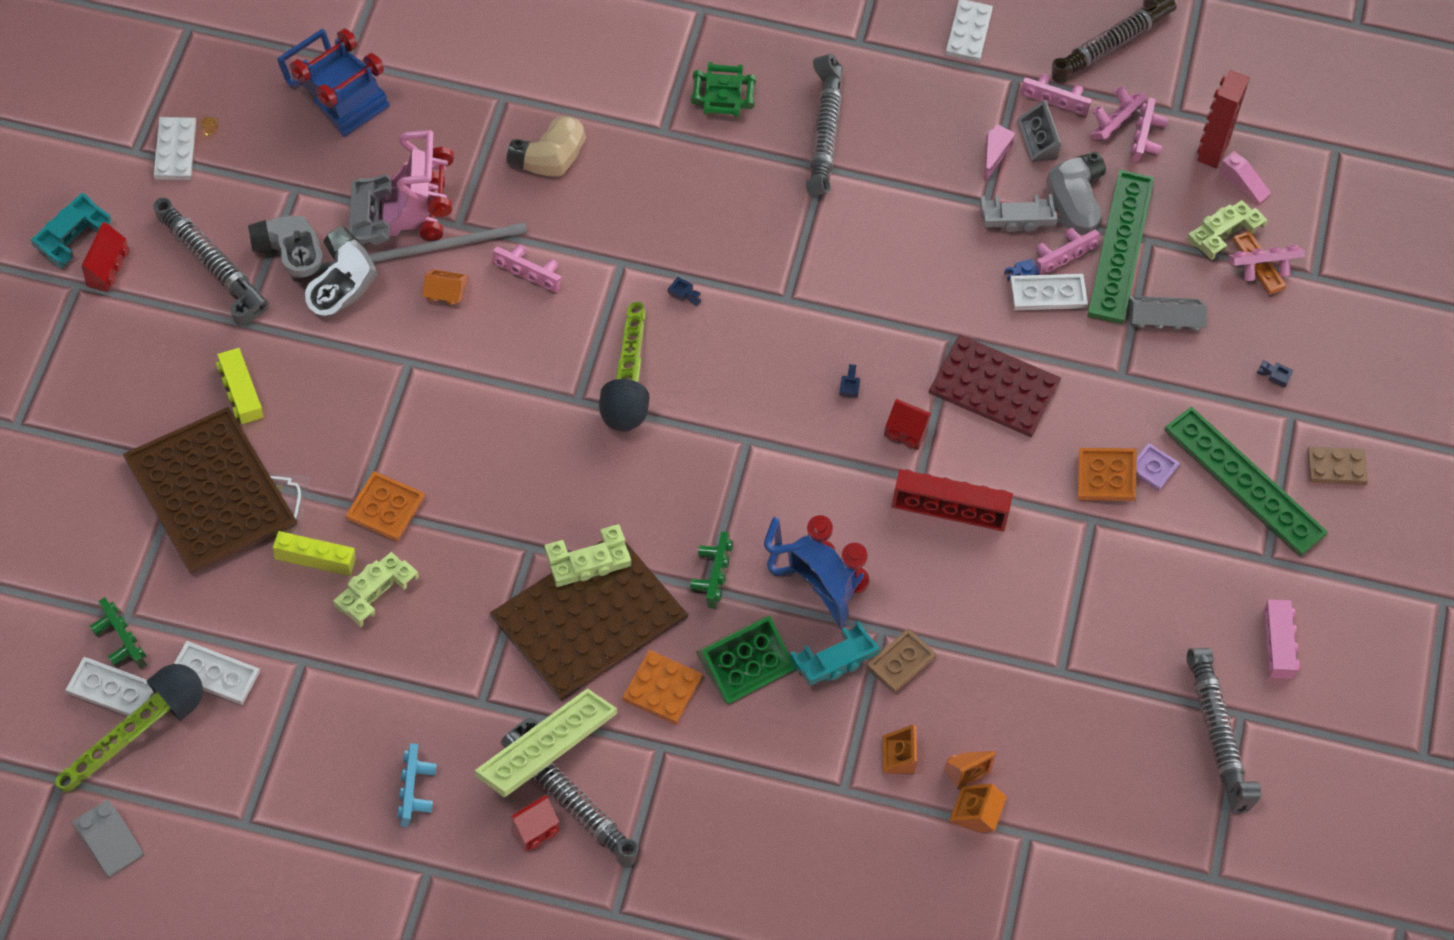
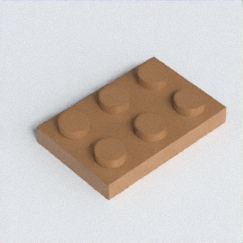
M1308 447L1307 455L1311 483L1367 485L1368 475L1365 449Z
M908 628L867 664L866 668L895 694L932 662L937 654Z

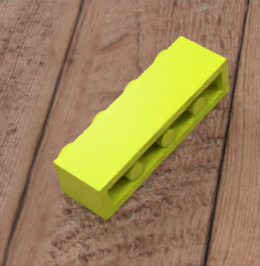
M240 348L217 354L218 362H216L218 373L222 372L224 376L221 377L224 388L228 387L227 397L229 402L234 403L235 407H232L235 418H239L241 425L262 419V407Z
M278 531L273 545L274 559L347 576H351L356 561L355 548Z

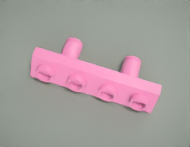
M1042 74L1038 81L1024 78L1020 95L1041 102L1045 100L1047 104L1087 117L1092 99L1081 96L1083 88L1080 85H1075L1072 92H1068L1048 85L1050 77L1046 74Z
M1124 86L1116 88L1114 93L1117 95L1121 105L1109 117L1104 111L1103 106H1099L1092 111L1099 122V126L1090 134L1092 140H1105L1110 137V133L1119 128L1122 121L1131 117V113L1142 106V102L1147 99L1145 93H1136L1129 96Z
M1151 97L1140 108L1142 115L1136 124L1139 128L1135 131L1133 137L1135 143H1133L1130 149L1132 154L1131 161L1134 163H1138L1144 151L1159 156L1162 145L1155 144L1147 139L1150 124L1165 129L1168 123V118L1154 114L1153 110L1156 99Z
M1070 228L1066 231L1065 237L1071 242L1053 252L1044 243L1039 244L1036 248V252L1041 256V258L1037 259L1036 265L1039 272L1038 275L1050 273L1075 258H1079L1083 254L1096 249L1099 246L1100 233L1095 229L1081 236L1074 228Z
M518 244L512 252H508L498 246L493 250L492 264L554 293L559 291L561 276L554 273L558 268V263L555 260L550 259L544 267H541L523 259L522 256L526 253V248L521 244Z
M1293 244L1287 245V248L1282 249L1281 247H1270V250L1263 251V249H1253L1250 253L1236 251L1234 255H1228L1229 263L1234 266L1244 265L1245 281L1256 280L1255 264L1260 262L1279 260V275L1282 277L1290 276V260L1292 258L1305 257V251L1298 247V245Z

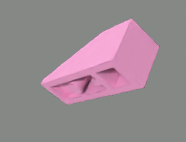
M998 124L993 130L990 129L986 135V139H988L984 174L986 180H988L1014 144L1016 133Z
M1233 151L1222 160L1219 174L1260 205L1271 195L1270 190L1249 162L1238 153Z

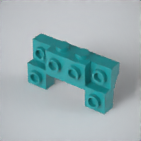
M81 193L68 206L61 209L58 215L48 221L45 227L31 239L32 246L45 254L48 261L62 269L74 257L72 250L66 246L88 226L98 232L102 222L110 224L112 222L111 215L98 207L87 195Z
M860 621L856 622L855 627L849 630L846 628L842 629L841 635L845 641L817 653L816 657L808 645L804 646V650L800 653L795 654L794 651L790 653V658L797 672L803 675L809 686L824 679L826 682L831 679L837 680L848 671H856L861 666V662L879 654L880 648L867 634Z

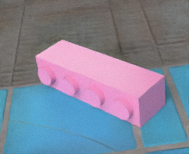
M1268 599L1264 608L1269 678L1293 679L1296 672H1299L1300 667L1299 660H1296L1298 643H1295L1294 638L1297 633L1296 625H1293L1295 608H1292L1291 600Z

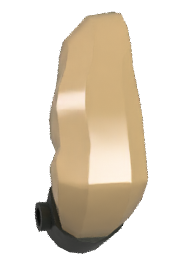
M557 117L550 123L548 130L541 136L539 142L531 143V141L512 139L507 152L506 164L538 175L560 177L575 161L581 146L586 140L584 127L574 117Z

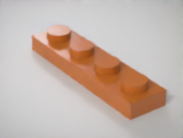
M1250 231L1236 235L1233 238V242L1239 251L1250 253L1253 249H1262ZM1270 261L1255 264V275L1269 295L1285 290L1286 284Z

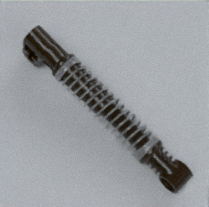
M1144 0L1143 5L1145 8L1139 9L1133 15H1129V17L1121 20L1120 23L1118 22L1116 25H1113L1112 28L1109 27L1108 30L1096 35L1095 38H1091L1087 43L1076 47L1065 58L1055 59L1052 63V79L1059 83L1067 81L1069 75L1073 72L1090 66L1095 61L1103 58V56L1111 53V51L1118 49L1128 41L1136 38V36L1149 30L1155 22L1174 12L1177 8L1176 2L1174 0Z

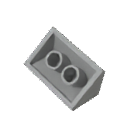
M1043 100L1017 119L1028 153L1033 162L1058 158L1061 146L1047 101Z

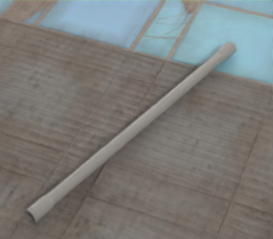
M525 222L503 228L372 253L369 256L373 262H379L505 236L527 233ZM336 261L321 263L320 268L314 274L325 272ZM291 275L292 280H293V279H298V278H303V277H296V276Z

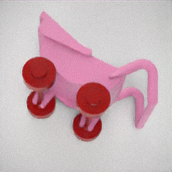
M431 130L405 132L399 137V142L411 154L408 162H404L402 168L392 177V194L382 197L381 220L384 219L390 224L389 235L391 236L400 235L401 230H417L419 227V235L422 239L437 241L443 237V226L438 223L437 219H434V216L445 217L452 212V202L447 198V195L443 194V188L445 187L444 170L454 162V152L447 147H436L433 149V131ZM426 138L425 152L418 150L408 139Z

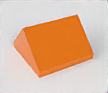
M912 724L882 736L884 773L914 774L917 764L916 725Z

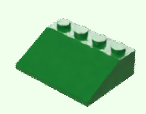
M770 615L761 617L695 651L705 672L726 704L796 669Z

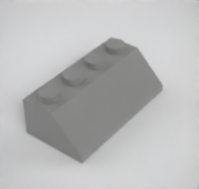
M1150 296L1129 297V321L1135 327L1152 325L1153 328L1171 326L1172 329H1182L1183 326L1189 327L1191 330H1200V327H1206L1207 305L1202 299Z

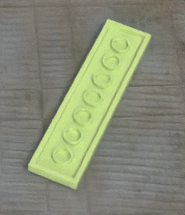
M587 688L475 770V777L503 797H506L617 714V708Z

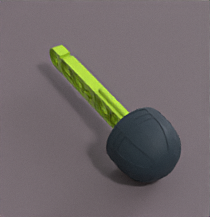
M633 302L627 308L621 358L618 360L616 379L607 382L600 392L599 411L604 423L610 428L622 432L630 431L640 426L647 416L649 407V392L642 384L638 383L644 330L643 321H645L646 315L644 305L641 302ZM635 309H641L638 313H632ZM635 322H638V323H639V324H638L637 326H635V327H631V326H630L631 324H633V323H635ZM632 336H637L635 340H628ZM633 364L631 368H625L626 365Z
M170 664L161 668L146 680L155 694L75 760L70 769L67 767L56 777L55 784L60 791L67 793L74 790L82 783L81 780L87 779L169 710L179 721L190 714L200 703L203 694V686L198 674L186 665ZM151 711V715L147 719H142L144 712ZM129 725H135V729L133 731L126 732V728ZM103 751L101 758L94 759L96 752ZM81 765H87L84 772H77ZM64 779H71L67 786H61Z

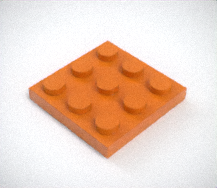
M1079 448L1078 500L1136 501L1137 448Z
M373 471L347 512L346 520L398 542L423 502L425 493Z
M649 650L624 693L622 701L677 725L699 685L703 673Z

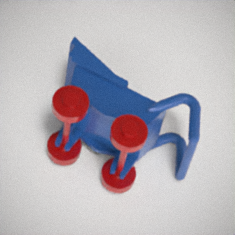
M343 28L337 32L338 38L335 39V46L333 47L330 44L326 30L320 29L279 56L277 61L286 83L292 88L303 86L315 97L313 102L323 111L341 135L345 137L390 107L387 95L377 85V81L373 77V75L377 77L382 74L384 67L381 59L374 53L364 56L363 64L357 57L349 53L357 48V41L355 35L348 29ZM321 38L326 52L309 63L306 59L303 62L296 59L290 63L291 73L297 79L294 81L285 61Z
M823 515L814 516L809 520L807 536L800 538L792 544L782 545L780 521L778 517H773L764 539V547L771 553L767 563L769 572L775 576L792 573L799 574L813 586V591L820 596L842 630L846 626L845 620L849 617L848 603L852 594L861 593L869 586V574L862 568L868 560L866 548L860 543H849L842 550L841 560L833 544L827 541L833 534V524L828 517ZM788 552L790 566L776 568L775 563L778 555Z

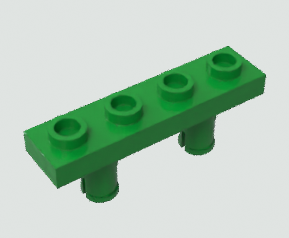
M721 531L717 547L699 546V557L715 559L711 578L709 580L691 579V590L707 592L706 601L708 608L716 609L717 602L721 601L722 591L720 589L721 585L725 584V568L729 567L728 554L733 550V540L730 539L729 532Z
M106 597L99 600L98 602L103 608L105 616L89 625L97 636L112 626L124 643L122 644L123 647L108 655L112 664L116 666L130 657L134 659L140 669L147 666L144 660L147 657L141 647L137 648L134 644L137 640L131 631L129 633L126 631L125 628L128 625L122 616L118 618L116 613L119 610L114 602L109 603Z

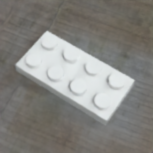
M959 0L946 56L980 63L993 6Z
M159 117L154 168L155 180H191L196 118Z
M1083 274L1010 277L1014 310L1087 308L1088 306Z
M186 641L174 663L192 668L201 679L203 691L243 705L260 673V669L189 641Z
M83 657L65 690L66 694L125 716H129L155 694L147 684L146 679Z

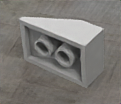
M109 799L72 821L75 832L108 878L144 856L140 846Z

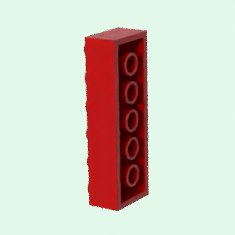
M1231 69L1227 76L1223 75L1220 82L1221 86L1217 87L1213 98L1215 99H1213L1210 106L1211 110L1207 116V122L1203 129L1204 133L1200 139L1201 143L1197 150L1199 154L1198 162L1216 169L1218 168L1230 143L1250 80L1249 76Z
M899 469L891 508L1004 532L1013 493L1002 489H992L984 485H973L965 481L959 482L946 477L940 478L928 473L922 474L909 469Z

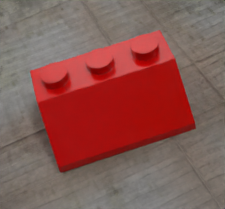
M102 222L81 265L86 287L108 292L110 286L114 285L115 276L122 268V261L129 253L126 238L106 222Z

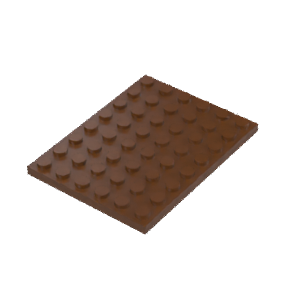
M229 407L123 454L127 465L190 574L278 534V531L283 532L297 525V520Z
M626 541L625 545L631 558L630 567L612 571L604 576L598 575L586 581L580 580L556 587L552 573H550L490 612V617L560 701L688 616V613Z

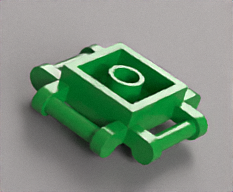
M708 62L707 73H703L700 70L693 72L694 86L690 101L695 105H704L705 115L715 113L739 117L740 108L752 109L754 107L753 92L756 76L752 74L742 76L743 65H718ZM713 71L737 73V75L713 74ZM701 81L706 82L705 97L700 96ZM742 85H747L745 100H741Z

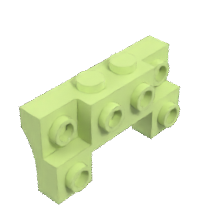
M1240 201L1234 206L1222 207L1214 215L1204 218L1202 226L1188 234L1187 241L1192 246L1202 250L1213 260L1216 253L1219 251L1224 253L1226 251L1227 244L1223 240L1241 230L1242 225L1251 234H1254L1257 227L1261 226L1264 228L1266 226L1267 219L1256 208L1251 210L1243 201Z
M617 524L600 530L603 543L569 553L563 540L544 545V551L556 587L580 580L586 581L591 577L604 576L612 571L630 567L631 558L625 545V538L620 525Z
M390 552L380 562L376 560L372 564H368L362 573L352 577L347 584L348 589L333 600L334 607L362 627L365 618L369 615L372 617L375 615V609L370 604L394 584L393 580L405 590L407 583L412 578L415 580L419 578L418 571L405 560L402 562L396 555Z

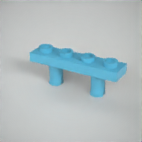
M410 743L408 750H404L403 755L406 769H402L401 781H404V787L400 788L399 800H402V806L398 807L397 818L400 819V826L408 827L413 811L431 813L433 805L432 800L415 799L413 796L415 775L435 776L436 763L418 761V744Z

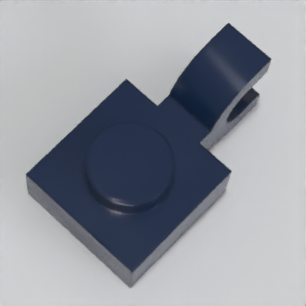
M677 277L667 289L668 294L681 301L688 298L695 306H698L701 302V299H699L701 293L693 290V284L680 277Z
M1265 360L1262 361L1257 371L1260 375H1270L1268 380L1283 387H1286L1293 372L1292 369L1276 362L1275 366Z
M849 364L848 375H842L840 396L858 398L860 378L855 377L857 365Z

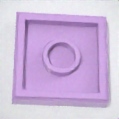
M1148 443L1137 456L1136 478L1159 492L1178 469L1180 463Z

